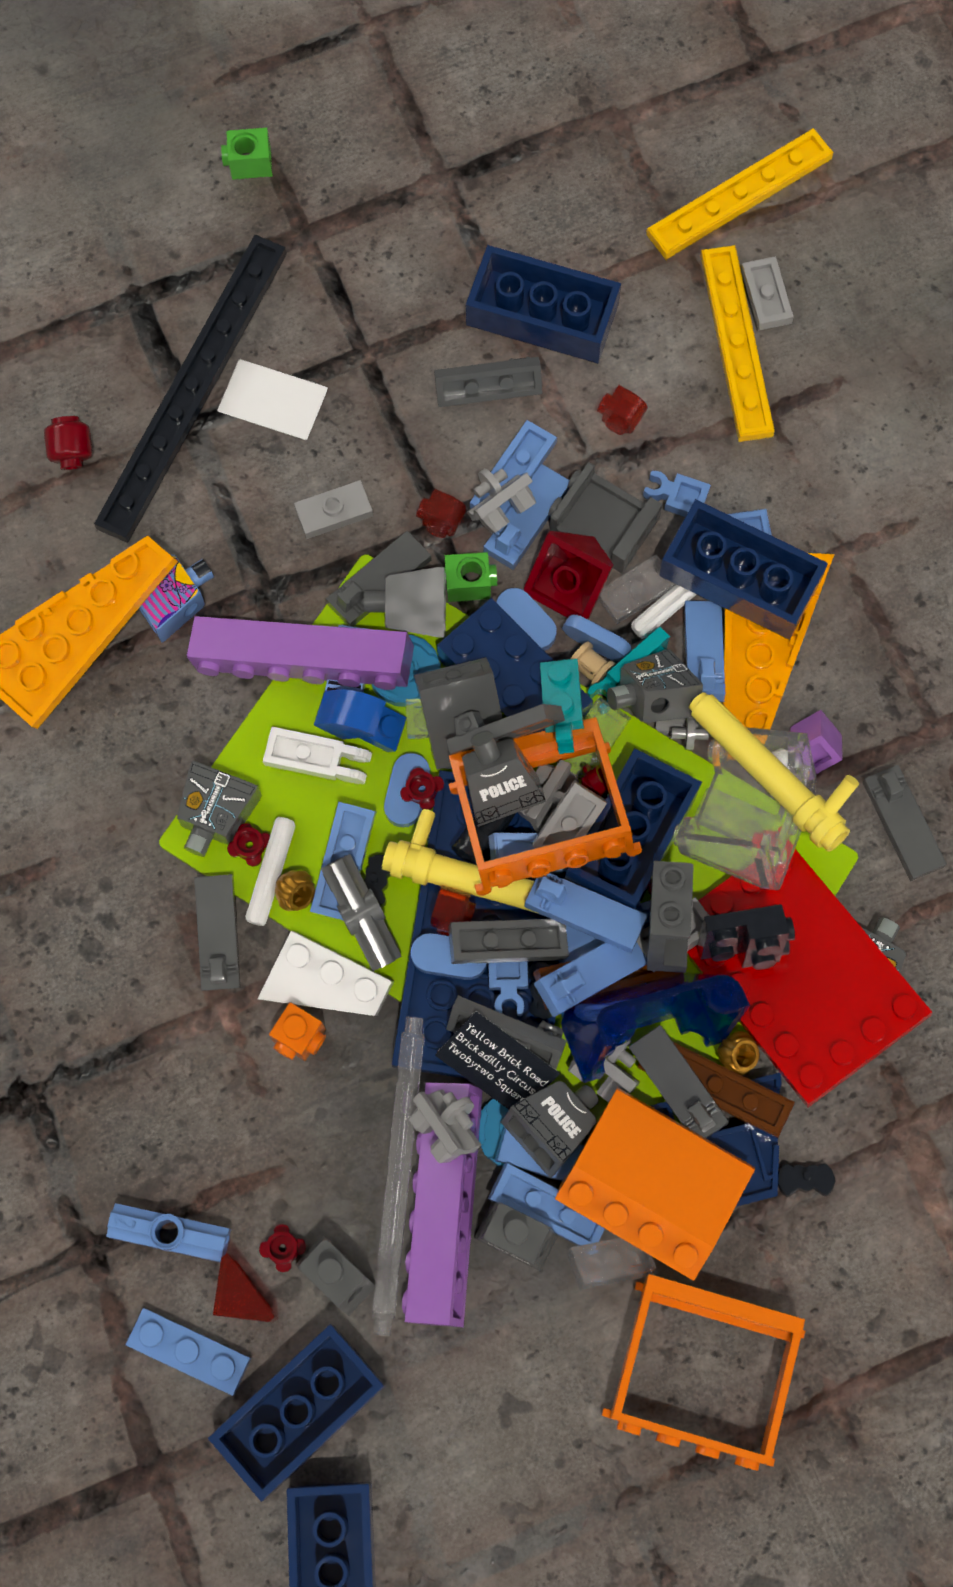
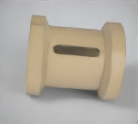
M589 641L582 644L570 658H578L579 671L591 681V686L602 681L607 676V672L616 665L613 661L607 662L595 652L593 644Z

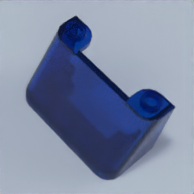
M686 972L588 998L566 1010L562 1017L561 1025L583 1083L602 1078L605 1073V1058L614 1053L616 1046L627 1043L637 1028L674 1018L681 1035L687 1034L690 1031L698 1033L704 1038L705 1046L709 1047L722 1043V1040L727 1038L750 1004L743 988L733 977L722 974Z

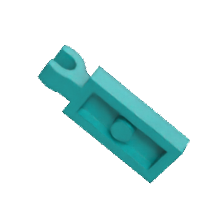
M659 626L609 670L607 676L602 681L593 684L589 688L587 695L592 699L595 695L602 694L607 699V690L620 686L621 668L623 665L666 650L670 636ZM608 700L600 706L602 714L611 710Z
M578 658L540 663L543 704L561 706L565 718L563 722L546 727L545 731L546 733H556L559 754L573 753L572 730L584 729Z

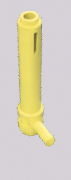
M703 692L693 699L689 705V709L692 711L691 716L793 816L792 822L801 831H808L811 834L810 840L817 847H824L830 852L846 839L850 829L845 825L846 820L838 811L858 787L859 782L856 778L846 775L827 801L821 795L815 796L714 695H707Z
M421 810L411 843L400 840L398 843L390 841L387 846L382 870L390 872L392 877L402 879L403 876L412 878V882L424 886L431 883L534 912L525 908V901L535 881L522 879L514 881L503 888H498V886L491 887L492 891L489 894L480 896L477 895L474 886L482 883L477 865L436 854L435 849L425 847L436 815L431 810Z

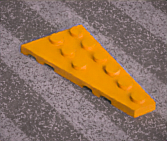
M147 535L113 557L110 564L94 574L89 573L79 579L80 583L66 592H59L17 619L14 626L0 634V699L31 727L38 729L178 561Z
M808 553L827 562L828 565L790 640L724 608L725 699L722 704L763 745H765L835 554ZM721 746V761H736Z

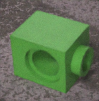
M267 128L226 131L227 145H221L223 166L230 167L232 180L273 176L271 145Z
M488 552L445 555L448 602L491 599V586H497L496 564L489 565ZM469 572L480 575V578L474 582L466 581L462 577Z

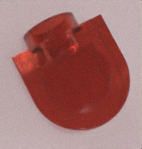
M618 385L612 395L606 393L599 404L597 412L603 415L602 421L606 423V426L612 432L623 435L624 433L631 434L634 432L648 406L638 395Z
M434 489L430 499L424 497L421 501L416 517L422 519V525L426 527L429 533L439 538H445L446 535H455L467 508L455 497Z
M442 885L431 916V926L437 928V933L449 936L448 926L451 922H472L477 903L470 902V893Z

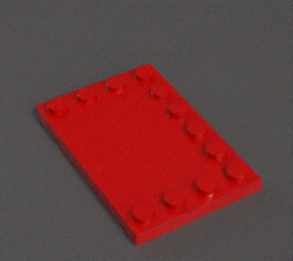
M786 837L698 900L709 916L782 904L785 917H791L795 930V939L789 941L790 954L782 955L780 962H776L770 968L761 970L754 969L753 966L742 968L739 954H735L734 957L725 961L716 962L712 958L701 960L698 945L687 951V957L748 1034L752 1036L756 1044L807 1108L932 1015L931 1009Z

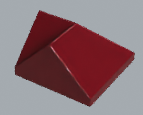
M550 531L523 590L532 599L566 618L570 615H579L589 620L614 564L594 536Z

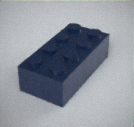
M487 245L466 302V325L599 364L619 305L621 283Z
M695 499L662 559L659 576L790 640L823 578L828 563Z
M492 598L437 645L438 659L445 667L487 657L494 675L502 719L543 704L540 663L554 660ZM581 689L583 720H586L592 713L593 700ZM544 728V729H541V730H538V731H535V732H533V733L545 731V728Z
M634 748L616 782L631 828L633 843L640 842L642 852L636 856H628L625 852L621 853V856L617 858L606 857L590 861L579 868L568 867L564 879L637 910L652 882L654 861H663L696 799L702 782ZM609 795L606 798V806L587 835L619 827Z
M330 1324L210 1435L208 1439L262 1502L273 1494L380 1393L386 1385L337 1328Z
M372 1482L291 1486L287 1488L289 1587H376Z

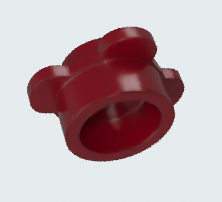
M586 764L583 766L584 777L581 778V784L606 800L609 793L600 765L592 768Z
M414 768L406 781V787L401 789L400 795L405 802L413 801L419 804L422 810H431L435 806L434 799L437 793L444 788V782L441 777H433L422 768ZM421 786L426 787V790L424 792L419 791V788Z
M248 823L242 824L238 827V832L235 834L233 842L229 843L227 847L228 853L231 857H240L246 860L247 864L251 867L258 866L262 861L261 855L265 848H267L270 835L268 833H260ZM248 842L253 843V846L251 848L246 847V844Z
M284 1224L277 1225L274 1228V1234L266 1242H262L259 1247L260 1255L264 1258H270L276 1264V1269L279 1272H288L292 1268L294 1259L298 1255H303L306 1251L305 1241L303 1239H296L290 1233V1228ZM280 1245H286L287 1249L285 1252H280Z

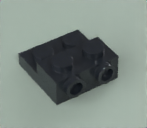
M782 904L705 916L698 941L700 959L712 958L713 961L718 962L731 959L735 954H739L742 968L751 966L757 970L770 968L776 962H780L782 955L790 954L789 941L795 939L793 921L791 917H785Z

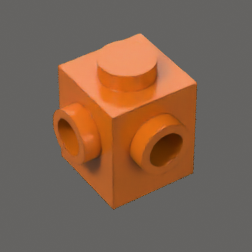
M289 1002L269 1033V1036L276 1043L273 1049L290 1060L297 1056L306 1061L310 1053L315 1055L321 1048L326 1038V1035L323 1034L326 1029L323 1022Z

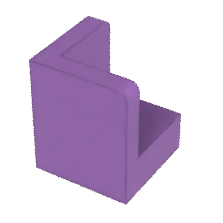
M819 710L790 728V753L812 777L842 760V735L822 710Z

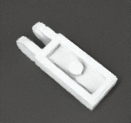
M271 727L262 762L263 765L331 780L338 778L344 782L365 784L367 775L364 772L340 767L341 757H345L349 760L368 763L371 761L372 753L369 750L345 745L343 741Z

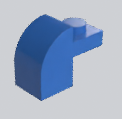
M337 689L324 691L314 726L342 740L360 738L386 752H395L407 717L385 707L386 701L358 691Z

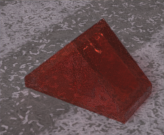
M227 1253L221 1257L213 1315L274 1323L279 1319L233 1255Z

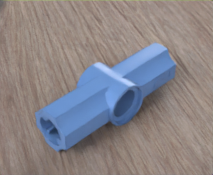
M115 1203L110 1213L106 1237L157 1248L166 1252H175L223 1263L230 1241L231 1229L176 1217L172 1214H162ZM174 1222L178 1227V1236L172 1243L164 1244L160 1239V1230L165 1224Z

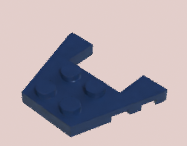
M780 1073L751 1080L780 1094L782 1084ZM667 1102L651 1105L654 1109L674 1120L672 1109ZM748 1123L717 1131L707 1138L709 1141L755 1167V1171L736 1207L778 1196V1138Z

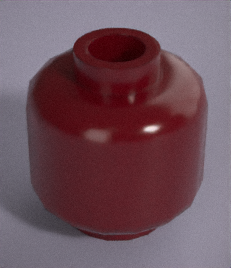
M62 416L51 419V424L44 429L47 459L50 462L60 464L61 470L82 468V461H86L92 456L89 426L81 422L78 416Z

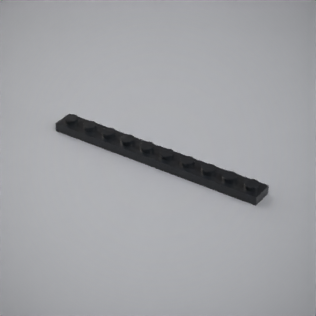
M254 235L94 522L97 530L126 543L129 542L286 257V247Z

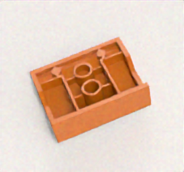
M617 1087L572 1168L561 1182L555 1200L694 1281L714 1249L753 1175L755 1167Z

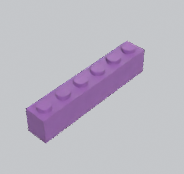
M195 616L187 658L199 673L208 676H217L219 672L232 673L234 676L244 679H251L254 675L267 676L272 680L281 682L288 681L289 678H298L311 684H323L324 681L329 679L337 680L339 684L347 687H358L361 683L373 684L375 687L383 690H393L396 686H408L414 645L408 633L401 631Z
M426 1082L425 1094L444 1090L446 1094L452 1092L457 1100L464 1097L471 1099L474 1103V1108L468 1114L473 1122L470 1129L479 1141L483 1091L471 1084ZM434 1131L427 1134L419 1132L416 1140L419 1164L418 1171L413 1176V1191L416 1194L415 1209L411 1212L409 1218L412 1243L411 1250L408 1251L406 1256V1271L409 1274L408 1289L404 1292L402 1298V1310L405 1314V1322L464 1327L478 1149L474 1153L462 1154L451 1162L438 1163L430 1152L431 1146L438 1139V1136Z

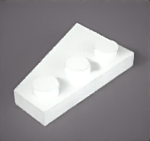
M291 931L258 999L288 1004L291 1002L295 1005L377 1016L394 981L295 931Z

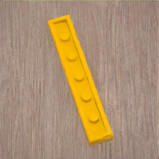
M813 128L647 228L646 235L665 260L827 163L832 159L834 152Z
M736 246L701 250L700 257L738 442L773 437L775 431Z

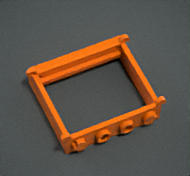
M596 717L583 720L584 729L572 730L573 753L559 754L555 732L546 733V731H541L513 740L532 768L596 752L619 827L484 862L465 790L467 780L462 757L473 752L474 749L449 755L455 782L449 784L450 792L452 794H459L482 882L474 885L477 895L489 894L492 891L491 887L498 886V888H503L514 881L529 877L541 878L552 871L567 867H582L590 861L606 857L617 858L621 856V853L625 852L628 856H636L642 852L640 842L633 843L629 821L608 757L611 748L609 742L604 743Z
M651 1274L646 1276L644 1284L636 1282L634 1290L642 1292L612 1410L603 1408L602 1416L617 1420L616 1429L640 1436L641 1429L644 1428L657 1432L655 1441L678 1448L681 1440L697 1444L695 1453L719 1459L720 1452L736 1456L734 1464L756 1471L759 1470L760 1463L773 1467L775 1462L773 1458L797 1352L800 1340L804 1339L805 1330H803L805 1319ZM650 1301L786 1341L760 1454L622 1413Z

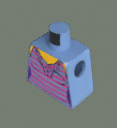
M172 555L178 562L140 606V612L161 643L167 640L204 607L205 602L198 587L214 578V575L203 559L184 569L178 558Z

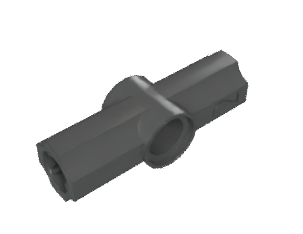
M351 855L343 856L322 867L323 876L338 902V911L351 936H355L372 971L382 968L402 957L391 932H389L384 922L386 919L371 888H367Z

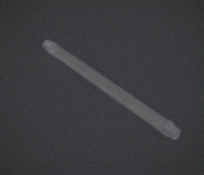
M406 1017L405 1032L401 1033L398 1081L396 1082L388 1158V1177L386 1179L377 1264L378 1273L372 1318H374L373 1334L379 1336L391 1335L392 1320H395L398 1277L401 1267L415 1131L409 1119L417 1109L413 1099L419 1093L425 1034H422L423 1018Z

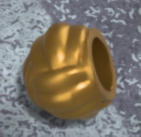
M289 871L281 875L275 883L276 898L279 906L285 911L302 910L314 898V884L311 876L306 871Z
M737 1031L729 1035L726 1039L722 1040L721 1045L717 1049L719 1061L722 1065L739 1075H744L754 1068L760 1058L758 1045L752 1036L744 1031Z

